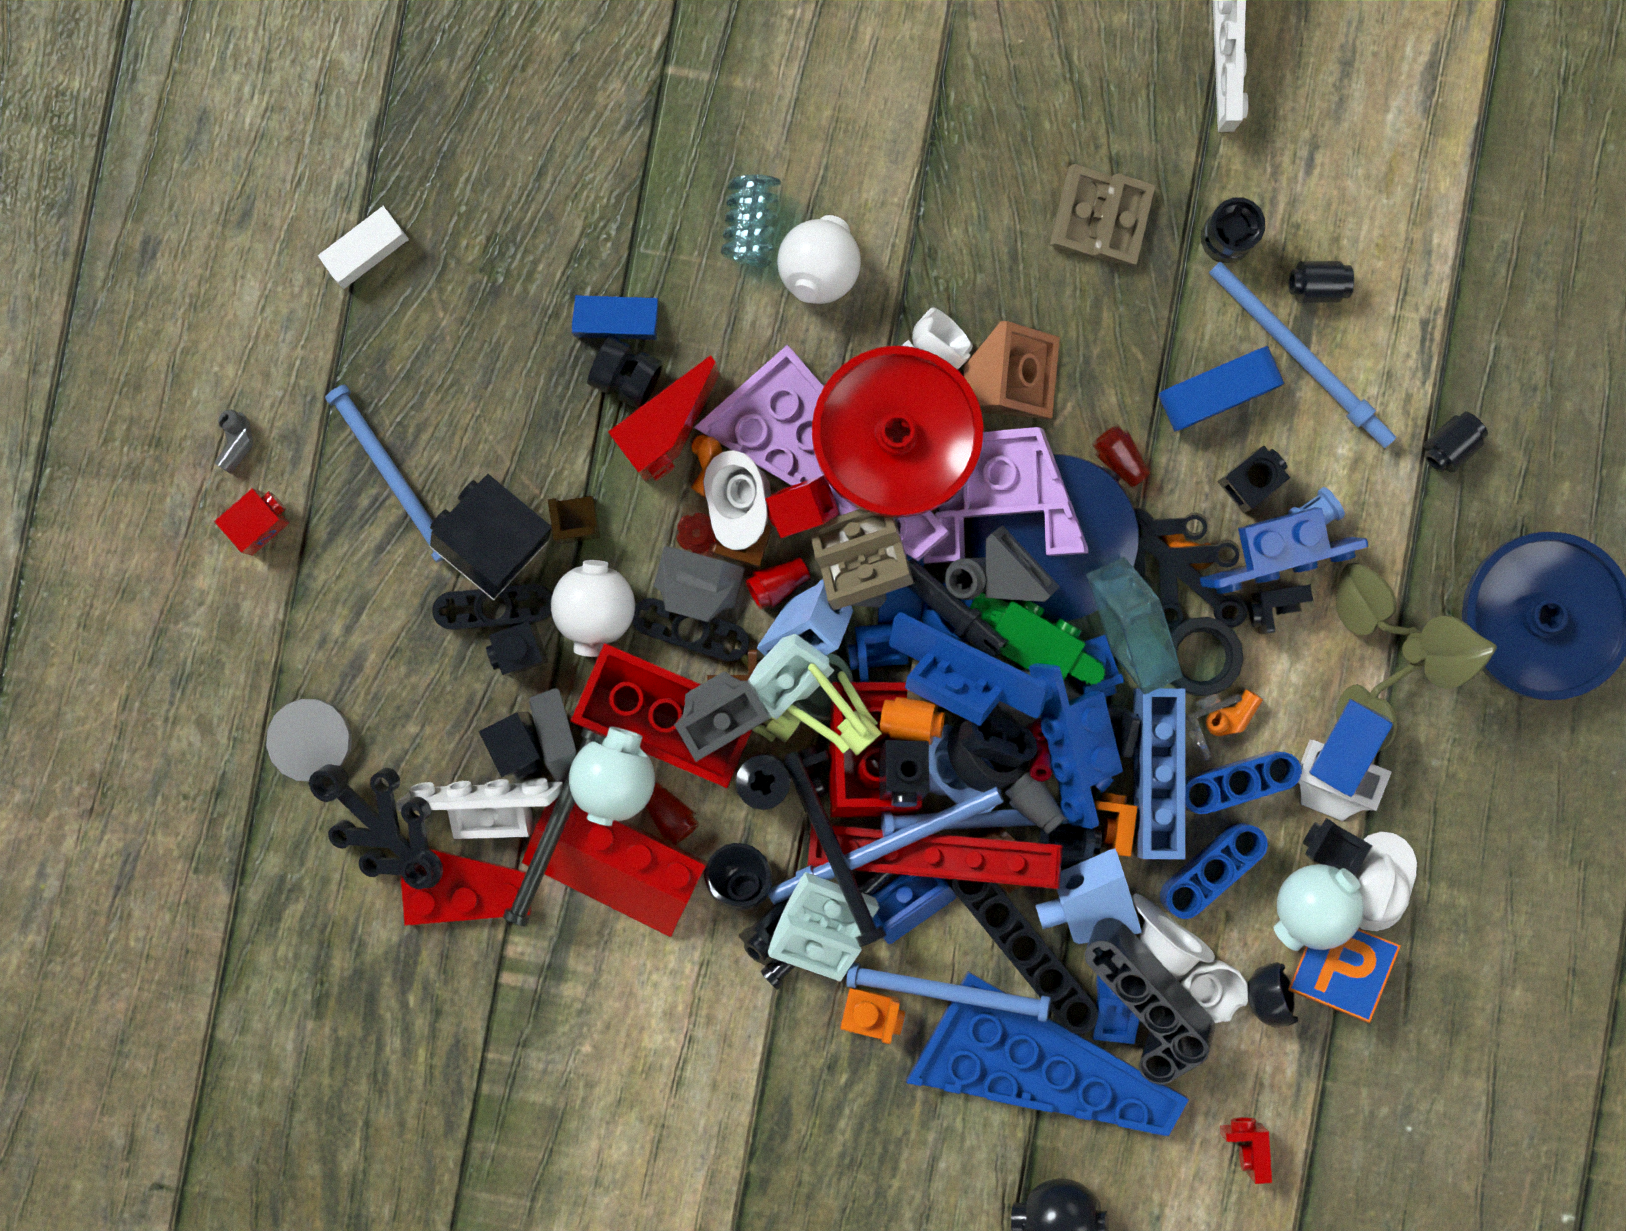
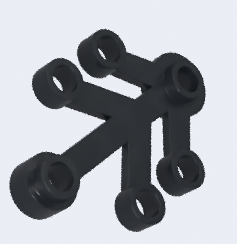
M1134 508L1138 524L1141 525L1143 533L1139 536L1138 554L1130 574V579L1126 585L1127 595L1135 601H1142L1151 593L1152 582L1146 576V549L1159 560L1162 605L1158 611V620L1162 626L1174 628L1183 619L1184 611L1179 604L1177 577L1214 608L1215 619L1223 621L1230 628L1241 625L1248 613L1246 599L1237 592L1218 594L1215 588L1201 587L1200 578L1204 576L1191 565L1192 563L1216 562L1221 567H1232L1239 560V546L1231 540H1223L1217 545L1170 547L1158 536L1184 534L1191 540L1201 539L1208 529L1206 517L1194 512L1181 518L1154 519L1148 511ZM1190 520H1199L1203 525V529L1198 533L1189 531L1187 523ZM1223 547H1230L1234 550L1235 556L1231 560H1224L1219 556V550ZM1135 581H1142L1146 584L1147 590L1139 594L1133 591L1131 585ZM1227 605H1233L1238 609L1239 613L1234 618H1228L1223 614L1222 609ZM1167 608H1173L1178 612L1179 616L1176 620L1170 621L1165 619L1163 611Z
M327 764L311 775L309 787L317 799L323 802H330L337 798L369 828H356L349 820L339 821L328 832L329 840L335 847L341 849L349 845L390 848L399 857L387 858L383 851L372 848L359 859V868L363 874L368 877H376L379 874L402 875L404 881L415 889L432 888L442 879L443 865L441 860L428 847L424 821L430 816L431 807L424 798L413 797L402 806L401 815L404 821L408 823L410 843L400 834L394 791L400 786V778L396 771L391 768H382L370 779L371 788L376 793L379 814L347 785L348 775L342 767ZM382 778L388 782L389 787L382 782ZM412 807L419 811L420 816L414 813ZM340 830L345 833L346 838L341 835ZM370 859L376 863L377 867L371 863Z

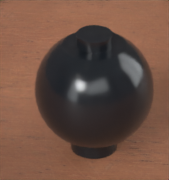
M1056 1178L1045 1181L1030 1192L1025 1203L1014 1202L1012 1206V1231H1108L1109 1229L1108 1211L1101 1210L1098 1198L1088 1187L1071 1179Z

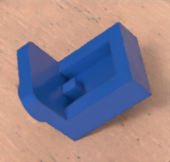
M893 623L855 627L856 644L848 645L850 669H859L860 682H869L868 668L908 664V655L889 645Z

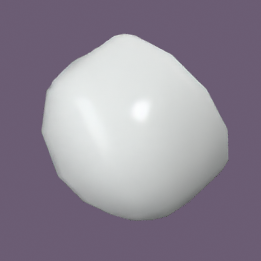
M930 308L915 325L912 337L915 348L938 355L957 370L971 357L969 354L973 347L971 341L960 327L939 309Z
M1221 960L1197 963L1180 982L1211 1015L1215 1023L1230 1021L1239 1007L1246 1006L1248 1003V983L1236 968Z

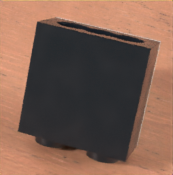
M487 473L479 483L473 480L462 490L458 497V500L461 502L451 512L445 509L434 519L430 526V529L433 530L431 532L430 548L491 599L495 600L548 543L552 526Z

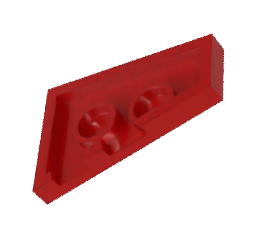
M429 849L439 857L443 865L442 879L434 887L415 889L409 886L401 875L404 926L503 917L506 908L512 907L527 871L462 857L442 850ZM531 906L529 908L527 915L532 914Z

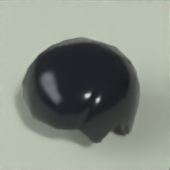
M1279 962L1259 967L1253 972L1248 981V1002L1251 1011L1262 1023L1274 1028L1289 1026L1299 1021L1297 1016H1293L1295 1009L1294 993L1288 990L1291 983L1283 972L1285 965Z

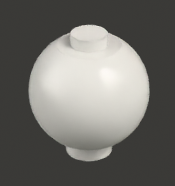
M826 215L820 219L803 222L786 235L779 248L777 265L783 284L796 298L807 303L825 304L843 297L853 287L860 272L861 256L858 245L850 234L848 224L839 217Z
M586 560L583 561V566L570 570L559 580L553 591L551 612L558 630L563 636L574 641V653L582 656L597 657L604 643L608 644L618 640L628 630L634 617L635 599L627 580L616 570L608 568L607 562Z

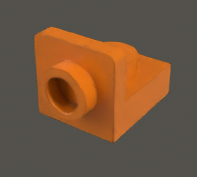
M1103 792L1101 800L1093 799L1095 809L1113 811V819H1106L1103 843L1109 844L1108 850L1116 848L1118 855L1131 857L1138 806L1126 804L1127 796Z
M849 987L840 1029L879 1038L882 1043L891 1044L892 1035L900 1036L905 1010L899 1009L900 1002L898 997Z

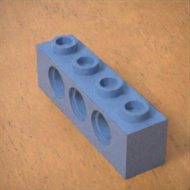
M1133 688V714L1140 718V737L1133 749V805L1138 806L1133 837V855L1141 859H1185V689Z

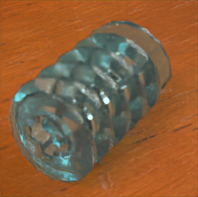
M751 174L730 179L728 188L733 194L727 197L726 204L732 210L726 212L724 217L726 224L730 226L724 229L722 235L728 243L721 247V254L725 258L738 264L753 267H766L772 264V261L761 257V254L774 250V245L763 241V236L776 234V229L766 225L765 220L778 217V213L768 209L767 204L779 202L780 197L778 195L768 192L769 188L781 185L779 178L762 174Z

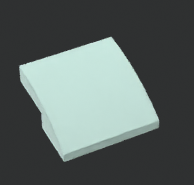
M807 872L803 874L777 924L768 949L769 957L841 982L862 949L855 938L861 933L839 884ZM862 893L873 918L879 909L876 898Z

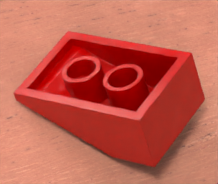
M711 355L608 431L645 482L651 477L658 481L675 468L672 461L679 457L719 377L716 362Z
M833 682L832 685L853 712L857 711L841 682ZM850 682L868 712L878 722L876 727L879 731L885 700L895 701L896 697L907 698L906 682ZM831 699L830 729L841 735L842 733L837 727L846 717ZM881 734L859 755H856L850 748L843 754L830 741V817H881V813L891 811L893 815L916 814L922 807V801H917V805L912 807H896L891 805V800H879V749L886 740H893L890 739L889 734Z

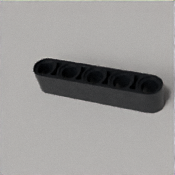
M950 879V885L955 894L1040 998L1042 996L1051 997L1050 1010L1069 1032L1075 1034H1085L1092 1030L1098 1019V1011L1094 1002L996 883L980 882L976 890L965 892L959 888V880ZM994 903L1004 904L1007 908L1005 920L1000 924L993 925L988 923L985 918L987 908ZM1020 936H1029L1033 939L1034 943L1032 952L1025 957L1015 956L1012 952L1013 942ZM1047 969H1056L1060 973V981L1052 989H1043L1039 985L1040 975ZM1074 1002L1085 1003L1087 1007L1085 1017L1078 1022H1071L1066 1018L1067 1008Z

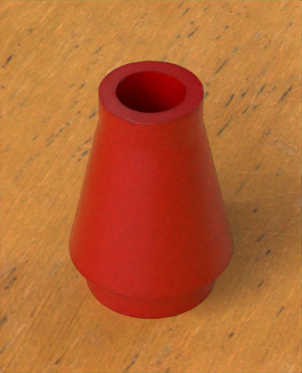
M799 557L787 563L754 571L753 577L746 580V585L751 597L760 610L768 606L773 609L800 585L810 580L811 577L805 563Z

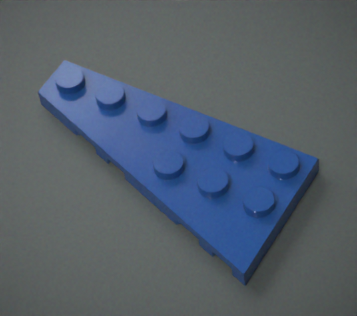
M967 971L960 984L961 986L1006 993L970 971ZM950 1001L906 1079L908 1084L925 1085L944 1089L947 1092L984 1097L991 1101L1051 1113L1053 1111L1090 1121L1092 1119L1116 1124L1119 1127L1163 1136L1170 1135L1189 1101L1185 1095L1166 1084L1149 1082L1143 1077L1140 1069L1081 1035L1069 1032L1063 1025L1049 1017L1046 1023L1038 1021L1037 1016Z

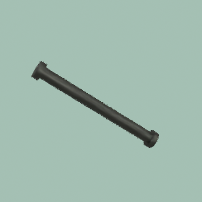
M584 727L581 733L584 739L579 751L592 741L602 745L604 738L607 736ZM569 774L512 907L506 908L503 914L504 919L514 924L527 926L530 919L527 913L575 804L570 791Z

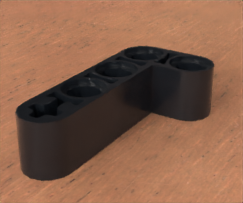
M1105 918L1098 921L1089 939L1085 951V960L1089 967L1151 1031L1147 1036L1139 1063V1069L1143 1077L1155 1084L1172 1082L1202 1064L1208 1058L1215 1032V1022L1211 1015L1124 923L1114 918Z

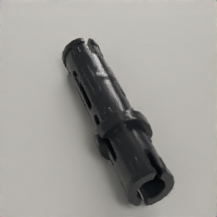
M914 558L910 559L908 563L914 584L907 587L955 628L954 634L960 639L966 637L979 650L997 658L1002 652L1000 649L1005 648L1009 640L1004 638L981 618L982 612L977 608H969L919 565Z

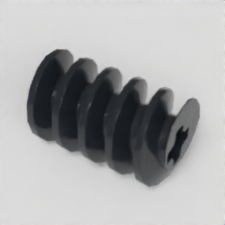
M765 753L754 755L742 764L737 773V792L743 802L754 809L766 810L774 808L783 802L788 794L791 776L786 764L777 756ZM762 770L764 775L772 774L775 777L770 784V791L766 792L762 786L755 788L753 782L758 777L756 771Z

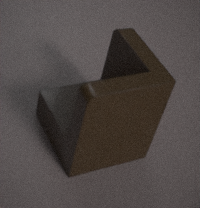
M593 496L559 501L557 498L548 499L552 533L555 542L565 544L600 538Z

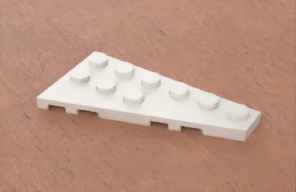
M1213 0L1218 132H1234L1248 114V95L1243 93L1244 77L1247 69V58L1244 52L1246 0Z

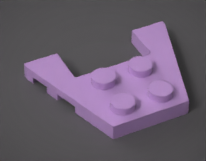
M1034 427L983 432L982 449L973 473L962 489L949 501L941 505L939 512L935 514L950 534L924 556V563H952L955 560L965 558L964 518L1044 512L1046 555L1088 554L1087 543L1044 429Z

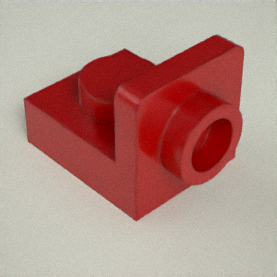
M1250 1117L1231 1119V1125H1220V1134L1226 1142L1245 1141L1246 1145H1240L1239 1147L1242 1171H1247L1248 1176L1255 1184L1272 1183L1269 1131L1261 1123H1256L1255 1118Z

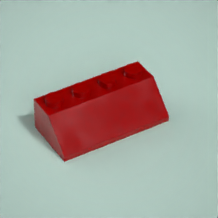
M606 643L603 644L571 718V722L606 736L609 727L622 728L643 736L640 748L646 754L725 788H728L753 730L751 729L695 762L674 724L683 715L685 694L701 684Z
M558 797L550 805L545 806L535 826L522 863L527 866L531 863ZM575 802L544 874L671 937L708 861L626 820H613L612 826L589 821L587 819L588 813L580 809Z

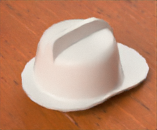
M735 450L722 452L712 459L704 477L705 496L708 502L711 524L716 538L723 546L733 550L746 549L756 543L764 532L768 519L765 498L771 495L770 483L765 473L745 453Z
M1378 832L1368 835L1363 839L1373 845L1355 876L1360 883L1359 891L1363 899V917L1359 926L1363 930L1379 931L1390 928L1399 921L1409 905L1416 878L1417 861L1413 849L1405 839L1388 832Z
M1136 893L1132 896L1135 907L1145 919L1141 929L1142 933H1140L1138 939L1178 981L1199 961L1213 962L1215 959L1213 951L1201 939L1179 926L1149 899Z

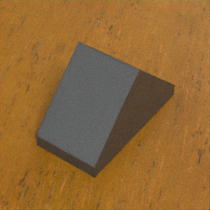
M1003 525L986 538V598L1045 602L1060 588L1054 579Z

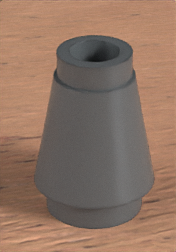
M986 557L963 558L952 562L946 571L945 578L949 592L963 600H972L978 597L986 587Z
M1030 771L1019 778L1005 792L1011 799L1009 804L1040 829H1043L1047 835L1066 819L1044 781L1034 780L1030 775Z

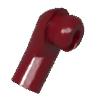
M1037 718L1033 723H1028L1026 728L1033 733L1037 741L1036 755L1030 760V775L1034 780L1042 782L1051 777V754L1047 739L1041 729L1042 718Z

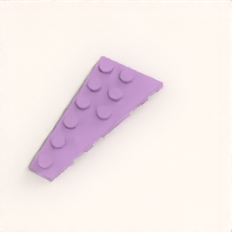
M788 345L694 427L705 435L716 438L725 447L745 453L757 466L791 486L823 475L813 450L812 420L818 397L824 386ZM830 486L840 515L859 509L848 503ZM931 511L912 517L895 518L906 554L917 561L950 534Z

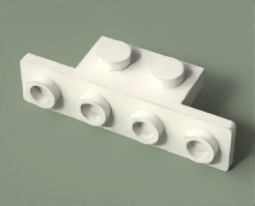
M533 778L523 783L509 784L508 780L499 779L490 781L485 785H471L470 781H458L441 787H434L433 783L424 782L410 787L409 792L398 800L396 805L397 810L401 811L402 806L410 799L422 797L429 803L431 810H447L454 839L529 837L535 829L531 807L550 805L560 795L563 782H547L546 778Z

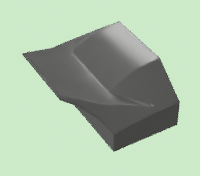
M664 546L654 587L661 592L666 611L710 622L724 609L735 608L745 568L689 551Z
M724 671L685 694L683 715L674 725L696 762L772 717L750 680L740 681Z

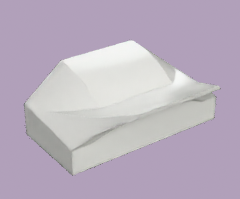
M1309 740L1300 764L1302 774L1298 783L1301 789V805L1340 821H1344L1349 816L1362 810L1376 811L1392 772L1371 763L1354 795L1349 797L1309 773L1324 746L1323 743Z

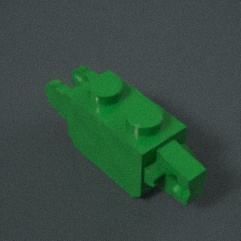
M983 591L978 597L974 598L969 608H977L983 613L981 618L1004 638L1009 640L1008 645L1000 649L1002 655L1028 670L1029 666L1036 663L1057 665L1061 669L1063 681L1068 673L1081 681L1085 680L1086 684L1090 683L1091 685H1097L1098 682L1101 683L1102 679L1104 680L1103 677L1106 675L1104 673L1106 670L1104 665L1098 661L1099 659H1095L1093 655L1082 650L1085 642L1078 637L1082 630L1062 618H1059L1056 624L1044 618L1042 614L1045 609L1033 601L1021 600L1019 603L1015 600L1008 602L1003 599L986 598V593Z

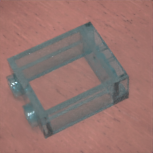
M1123 557L1087 574L1110 650L1143 694L1146 695L1182 678L1183 675L1160 599L1129 561Z

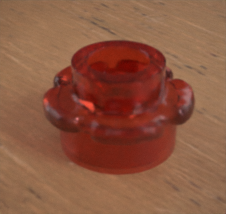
M698 512L693 516L686 515L677 524L679 533L676 535V539L684 550L690 549L692 553L700 554L707 551L709 545L716 540L711 519L704 513ZM694 529L700 530L698 537L692 535Z

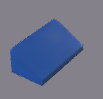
M575 295L572 320V334L574 337L608 338L612 336L616 339L657 340L658 298Z
M1349 699L1309 773L1341 793L1352 797L1393 723L1388 717Z
M900 875L871 895V897L876 898L879 906L873 921L876 927L883 925L887 934L883 938L888 944H892L952 902L956 895L944 878Z

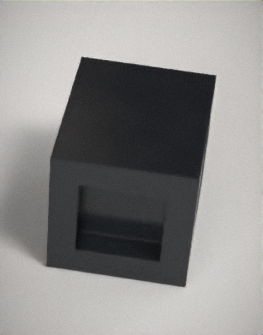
M1262 446L1252 452L1217 482L1239 509L1245 513L1252 510L1290 479V476L1285 471L1288 466L1281 455L1274 449L1268 451L1265 446ZM1251 466L1258 467L1264 472L1266 481L1262 488L1255 487L1250 483L1248 471Z

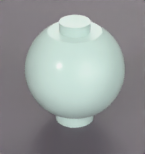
M609 727L607 737L604 738L602 745L592 741L584 746L574 758L569 772L570 791L580 809L588 813L587 819L589 821L612 826L613 820L623 821L638 814L649 802L655 786V772L649 756L640 748L643 737L640 734L622 728Z
M1322 864L1305 866L1293 872L1282 884L1277 897V914L1280 921L1274 925V931L1278 938L1294 951H1298L1304 945L1312 949L1325 950L1338 947L1347 942L1358 930L1363 917V899L1359 891L1361 886L1357 878L1344 868L1339 870Z

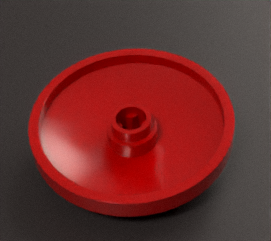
M885 346L866 351L850 359L827 381L814 409L812 420L813 450L824 478L838 495L848 503L878 516L912 517L932 511L954 497L966 484L975 469L981 453L984 429L979 402L970 384L949 362L923 349L909 346Z

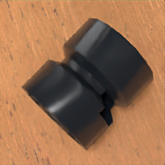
M1235 197L1223 201L1205 221L1201 230V244L1205 253L1213 260L1221 261L1222 263H1234L1243 259L1262 239L1265 232V217L1261 208L1255 202L1244 197Z
M609 336L593 362L587 384L608 395L616 391L620 401L639 409L647 403L664 363L643 351L635 355L632 352L631 345ZM627 371L632 373L631 377L626 375Z

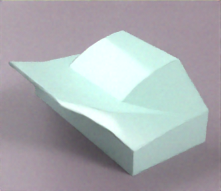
M796 634L783 637L757 664L748 679L769 714L775 719H778L794 701L807 699L820 686L817 679L808 669L811 663H814L827 678L835 671L830 667L827 656Z

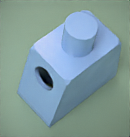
M822 579L817 585L793 597L785 604L757 649L766 656L783 637L796 634L826 656L839 648L853 612L852 606L849 605L833 611L828 602Z
M1116 848L1061 871L1060 886L1057 889L1059 898L1036 905L1043 929L1068 923L1073 941L1078 944L1088 943L1094 926L1098 921L1105 918L1120 920L1135 935L1142 933Z

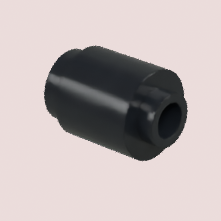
M1300 261L1296 269L1290 271L1288 280L1289 292L1291 295H1295L1298 303H1339L1342 298H1350L1353 293V268L1351 265H1343L1341 261Z
M1465 411L1460 416L1454 415L1424 443L1427 451L1424 455L1425 459L1439 472L1446 470L1454 473L1484 445L1483 439L1488 436V430L1481 420L1470 412Z

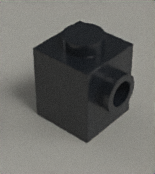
M528 621L489 635L492 645L486 647L487 655L494 670L500 669L502 675L511 676L548 663L536 624Z
M886 740L879 749V800H891V805L896 807L916 806L917 801H922L929 793V741Z

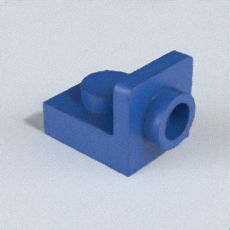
M1106 635L1084 641L1085 646L1082 650L1102 662L1106 669L1104 671L1106 675L1103 677L1104 680L1102 679L1101 683L1098 682L1097 685L1086 684L1085 680L1081 681L1074 677L1079 692L1084 695L1093 690L1104 692L1105 697L1117 693L1115 685L1123 683L1125 680L1123 675L1119 674Z
M1097 975L1096 987L1098 996L1096 1008L1098 1019L1096 1025L1091 1030L1093 1040L1135 1044L1139 1019Z

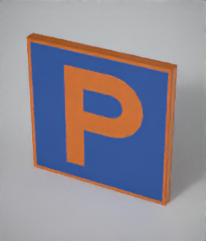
M1358 929L1347 942L1335 948L1318 950L1306 946L1288 990L1370 1024L1401 945Z

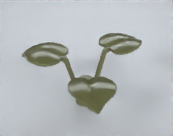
M1349 563L1343 568L1336 595V608L1340 620L1351 632L1362 636L1372 634L1377 627L1385 632L1405 635L1407 639L1403 644L1402 652L1405 659L1410 663L1376 685L1371 690V693L1365 687L1358 684L1349 686L1338 700L1336 719L1338 721L1349 699L1388 717L1393 725L1378 750L1380 752L1390 745L1397 731V719L1392 706L1386 700L1378 698L1383 690L1413 671L1420 670L1424 665L1425 674L1431 683L1444 689L1459 687L1473 679L1486 666L1497 646L1480 636L1465 622L1453 616L1435 617L1425 625L1421 632H1418L1416 627L1405 628L1388 624L1385 620L1392 617L1397 608L1393 590L1372 569L1362 564Z

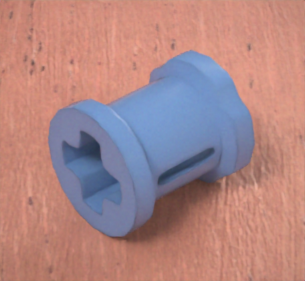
M1326 487L1318 490V496L1302 507H1293L1288 510V514L1314 507L1322 508L1325 525L1334 519L1339 521L1345 516L1342 505Z

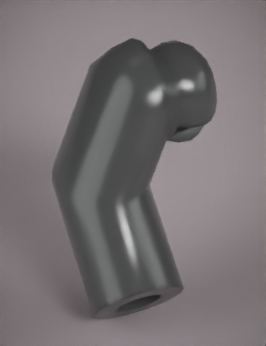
M231 409L224 411L219 417L218 423L225 431L228 444L215 460L218 466L230 474L235 471L253 446L249 420L243 413Z

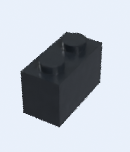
M516 712L478 731L501 778L513 775L517 781L544 768L541 762L544 760L536 727L529 712Z

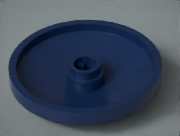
M1053 454L1087 543L1088 554L1046 555L1044 512L973 517L970 529L972 558L986 557V538L1003 525L1054 579L1060 588L1045 602L1033 601L1045 609L1042 616L1051 622H1058L1059 618L1070 621L1084 617L1111 601L1129 578L1139 547V527L1135 509L1120 483L1097 464L1084 458L1067 454Z
M1539 532L1512 539L1492 551L1474 571L1466 588L1462 606V621L1480 636L1497 646L1493 656L1482 669L1483 672L1502 688L1522 697L1538 700L1573 698L1583 695L1604 683L1619 668L1626 657V577L1620 567L1597 545L1581 537L1561 532Z

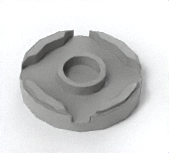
M300 699L286 704L274 715L267 729L266 747L271 762L282 774L296 781H309L314 772L327 764L341 767L351 751L352 732L347 718L336 707L323 700Z

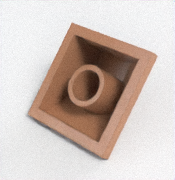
M1001 321L965 364L964 377L977 397L981 412L1052 419L1060 337L1009 321Z

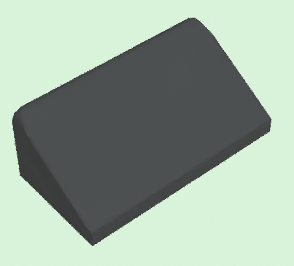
M552 689L530 697L529 705L545 764L555 782H563L565 784L572 762L576 756V748L560 691Z

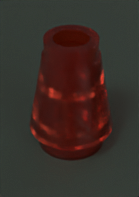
M1118 424L1106 430L1092 443V446L1097 451L1095 456L1117 473L1131 488L1141 483L1151 473L1146 467V463L1129 431H1123Z
M659 782L655 783L652 796L645 808L663 839H669L675 846L690 836L700 823L695 818V811L666 788H663Z

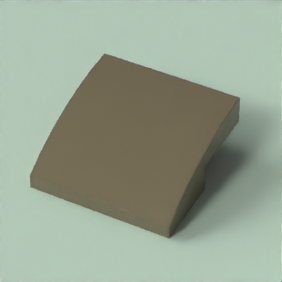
M1077 164L1069 166L1050 246L1104 261L1130 266L1137 265L1156 185L1120 173L1110 176Z
M858 509L809 529L815 559L821 568L827 599L833 611L914 584L895 517L878 516Z

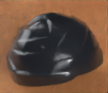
M731 843L716 850L709 858L704 871V879L708 892L720 905L731 909L748 910L757 907L767 898L772 887L773 872L769 861L758 849L744 843Z

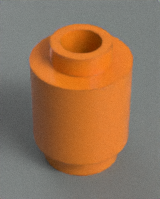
M896 697L895 701L885 700L881 714L880 732L882 734H889L890 739L929 741V745H932L934 737L941 738L945 713L938 712V705L933 702Z

